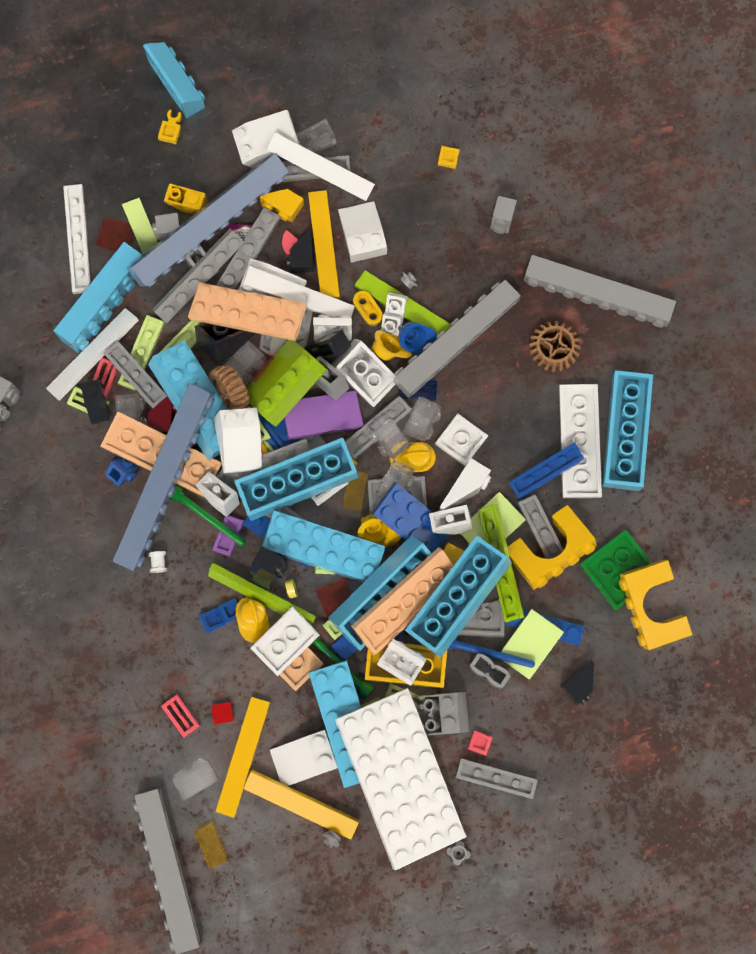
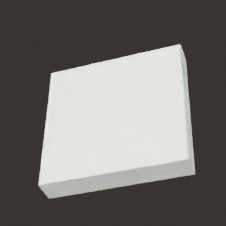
M457 413L435 442V445L466 467L488 435Z

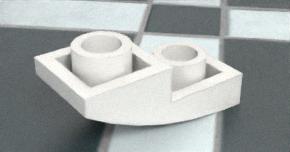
M388 293L381 331L399 336L398 327H402L408 296Z

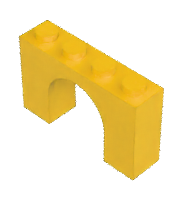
M568 505L552 515L554 525L567 540V545L560 555L551 559L539 558L531 552L521 538L508 546L511 562L533 590L545 586L549 579L553 576H559L566 567L575 565L580 557L592 553L597 546L594 536Z
M660 560L620 574L621 580H619V585L622 591H625L627 597L625 603L627 608L631 609L633 615L631 621L634 628L638 630L639 635L637 639L641 647L651 650L692 635L686 616L679 615L662 622H653L647 617L643 609V599L650 588L674 579L668 560Z

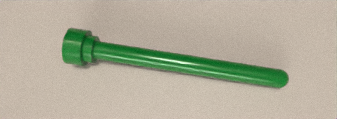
M178 485L174 486L176 491L173 497L170 498L172 501L182 502L238 545H245V539L186 497L181 487Z
M318 637L312 642L333 664L342 662ZM350 669L353 682L360 692L359 694L366 699L375 690V687L371 683L363 682Z

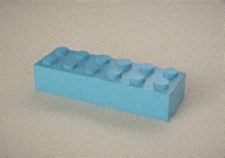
M123 242L53 330L63 343L78 354L89 345V340L92 336L98 334L102 323L110 319L113 309L116 306H120L125 294L134 288L136 280L127 267L139 259L142 254Z
M183 341L154 355L148 365L176 410H178L189 384H196L214 393V403L211 409H207L205 414L207 416L206 422L203 427L200 426L197 432L199 434L197 444L209 461L220 455L214 417L219 410H228L186 341Z
M615 370L612 375L602 487L640 491L644 487L653 374Z
M342 437L235 481L246 513L250 520L253 521L273 513V511H278L355 480L359 476Z
M273 511L262 543L263 547L279 556L363 583L379 568L385 549L383 545L277 511Z
M410 536L328 619L349 643L361 651L366 645L351 626L432 553L423 542Z
M476 536L405 631L441 658L512 562L506 555L479 536Z
M347 660L309 672L344 788L359 784V780L335 719L361 708Z

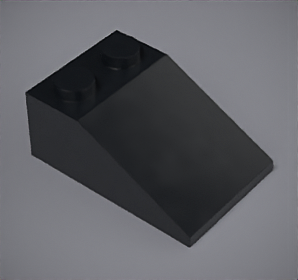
M204 322L195 326L197 345L216 363L233 356L256 334Z

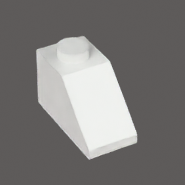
M210 472L196 484V487L209 503L226 517L240 504L237 492Z
M467 505L429 513L433 533L456 535L473 531Z

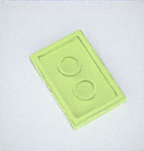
M499 492L484 507L497 504L506 539L526 519ZM478 511L471 518L473 531L460 533L469 545L476 536L485 541Z
M531 609L500 652L533 660L535 666L529 668L504 662L530 680L564 631Z

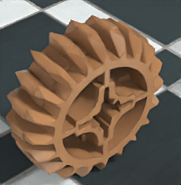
M555 321L552 326L550 322H547L546 327L542 324L540 325V330L535 329V335H532L530 338L533 341L529 343V347L533 348L530 350V355H535L533 361L540 360L538 366L540 367L544 364V370L546 371L549 367H552V372H555L556 367H558L559 371H562L563 365L568 369L570 363L574 364L575 358L579 356L577 351L580 350L581 346L576 344L580 342V339L574 338L577 335L576 332L570 333L571 326L567 329L564 328L565 323L558 326V321ZM553 333L556 334V336H555L554 338H551V339H550V338H546V339L543 338L544 336H546V335H548V334H553ZM562 336L568 341L570 348H567V345L562 343ZM556 340H558L556 350H554V352L551 353L553 350V343L555 344ZM540 345L548 351V357L542 353ZM555 355H567L562 359L553 360Z
M222 365L209 372L208 378L228 410L248 408V390L234 368H231L229 365Z

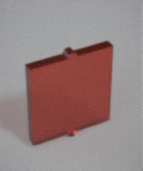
M104 217L101 229L98 230L99 236L96 246L117 251L123 242L130 246L131 242L134 241V233L130 223Z
M269 355L250 379L251 381L256 382L274 360L272 355Z
M345 578L334 583L329 582L327 586L316 590L327 620L352 595Z

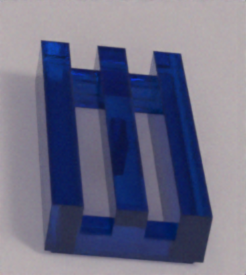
M428 381L424 385L433 386V388L421 387L417 391L433 393V395L413 394L408 398L399 389L398 396L403 399L436 401L437 381Z

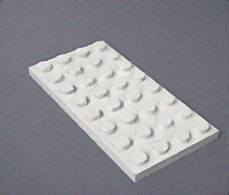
M408 688L335 719L393 870L400 869L466 837Z

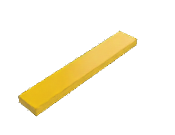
M327 190L308 192L320 293L340 299Z
M254 697L250 699L215 811L217 813L235 818L270 702Z
M255 770L250 772L243 788L349 839H352L360 821Z

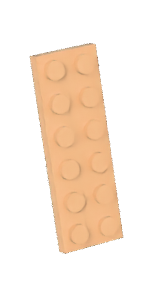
M199 283L188 318L194 321L296 341L307 306L301 302Z
M117 412L100 447L152 471L166 435ZM191 448L190 459L188 462H184L182 467L184 469L183 475L175 484L204 497L196 487V484L208 472L216 477L222 463L213 458L208 461L203 453Z
M438 547L351 626L373 655H376L412 622L452 569L453 564L441 548Z

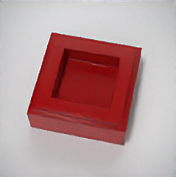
M231 702L211 705L214 725L234 722Z

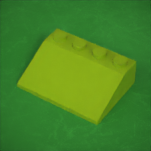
M287 340L246 387L249 404L253 408H257V411L266 420L277 427L327 369L295 341Z

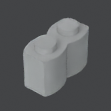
M477 654L469 665L470 670L475 675L485 678L491 686L502 689L511 677L506 669L494 665L492 660L483 654Z

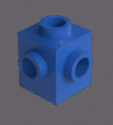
M116 456L110 462V466L105 473L113 483L120 487L127 481L131 482L137 476L135 472L139 466Z

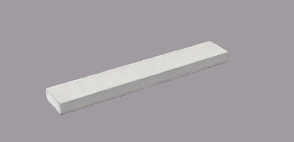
M274 132L266 150L274 154L276 153L278 156L365 201L375 185Z
M82 184L63 186L73 294L84 293L91 284Z
M251 266L248 267L242 284L276 298L305 303L306 309L321 315H328L329 318H337L339 315L351 318L355 307Z
M125 308L46 389L60 401L104 356V352L119 341L139 321L137 317Z

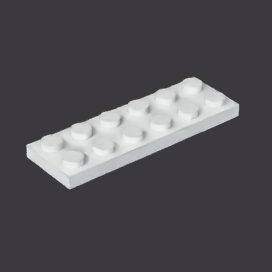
M598 384L559 385L561 450L575 442L585 458L584 461L562 474V498H601Z

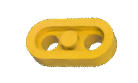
M366 291L357 292L354 295L353 303L361 317L370 326L380 324L382 321V311L372 296ZM364 299L366 303L360 304L359 301ZM374 314L377 317L376 319L372 320L370 319V315Z

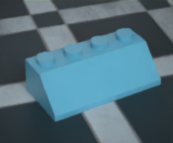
M165 42L144 44L143 47L148 62L186 119L204 109V95L200 90L197 91L194 86L196 84L191 76L187 77L185 74L186 69L181 61L177 62L175 59L176 54L172 47L168 48Z

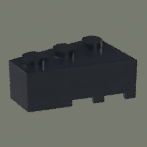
M262 546L252 562L250 573L253 576L250 575L249 581L271 592L278 578L282 579L287 571L284 559Z

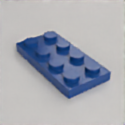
M395 482L371 513L405 541L410 536L420 540L431 553L438 547L440 548L449 535L433 533L429 513L433 512Z

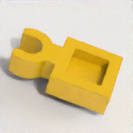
M169 110L167 112L168 122L162 121L158 140L177 144L181 131V125L177 123L182 120L181 112H178V116L173 118L172 110Z

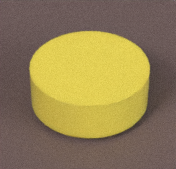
M294 579L286 580L285 586L289 598H297L298 592Z

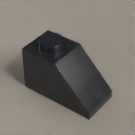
M307 231L290 249V256H286L287 268H291V273L314 272L311 231Z
M341 329L329 333L304 348L315 359L321 356L327 360L340 355L351 345Z
M98 379L81 383L83 399L91 424L111 421L102 382Z
M592 660L589 661L561 686V689L575 705L579 703L583 705L591 698L589 694L593 692L594 662Z

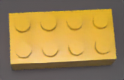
M390 642L376 655H373L368 649L365 681L409 685L377 665ZM405 644L406 647L420 653L426 659L412 685L444 688L447 650L440 658L424 645Z

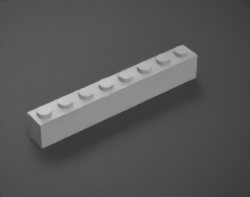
M534 255L531 256L524 277V281L530 286H541L548 292L554 293L556 291L562 293L567 298L575 297L581 299L580 301L585 304L593 303L599 305L598 307L601 309H612L623 316L631 315L638 321L644 322L646 320L652 322L657 327H667L676 304L674 300Z
M506 280L501 284L497 282L491 288L492 292L488 295H482L474 308L470 306L463 313L465 316L460 320L458 318L450 324L451 328L445 332L443 330L440 332L433 344L428 343L422 349L423 353L419 356H413L408 361L409 365L406 368L401 367L396 371L394 383L408 398L415 394L519 301L521 295Z
M161 789L135 795L133 806L135 812H139L140 815L138 825L140 831H144L145 839H143L145 850L149 851L151 859H148L150 870H154L156 878L153 879L156 891L159 890L160 892L159 906L161 911H165L164 925L166 930L170 931V948L172 951L175 950V954L199 948L201 941Z

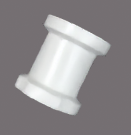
M156 551L149 553L152 567L150 573L167 572L164 559L166 552Z

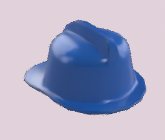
M408 322L402 327H398L401 347L416 355L423 353L422 349L428 343L433 344L437 340L436 332L423 324Z

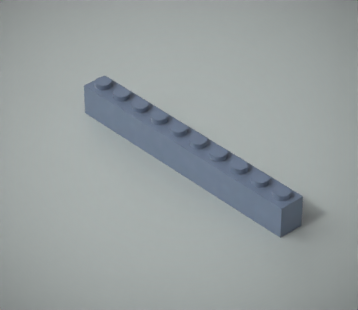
M276 153L267 156L127 267L128 271L140 287L152 286L157 282L156 278L160 274H167L172 269L170 266L175 262L177 264L182 262L186 258L185 254L189 251L194 252L201 246L200 242L204 239L206 241L211 239L215 235V230L218 228L221 230L229 224L228 220L230 218H236L243 213L242 209L245 206L250 207L256 203V198L262 194L263 196L271 191L270 187L274 183L277 185L285 179L284 175L289 171Z
M196 384L188 385L113 562L132 571L142 568L146 560L144 557L146 550L149 551L153 544L152 536L154 532H158L161 525L159 520L167 512L169 506L167 504L168 499L173 497L176 491L175 483L183 475L184 469L182 467L184 462H188L192 453L190 451L191 446L196 444L199 438L197 432L200 426L203 427L207 416H205L207 409H211L214 403L213 392Z

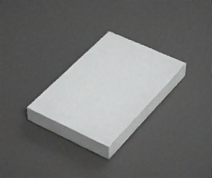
M291 607L251 649L279 676L320 634L294 607Z

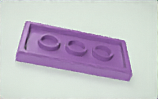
M356 391L345 392L336 401L329 395L300 399L284 418L288 440L363 427Z

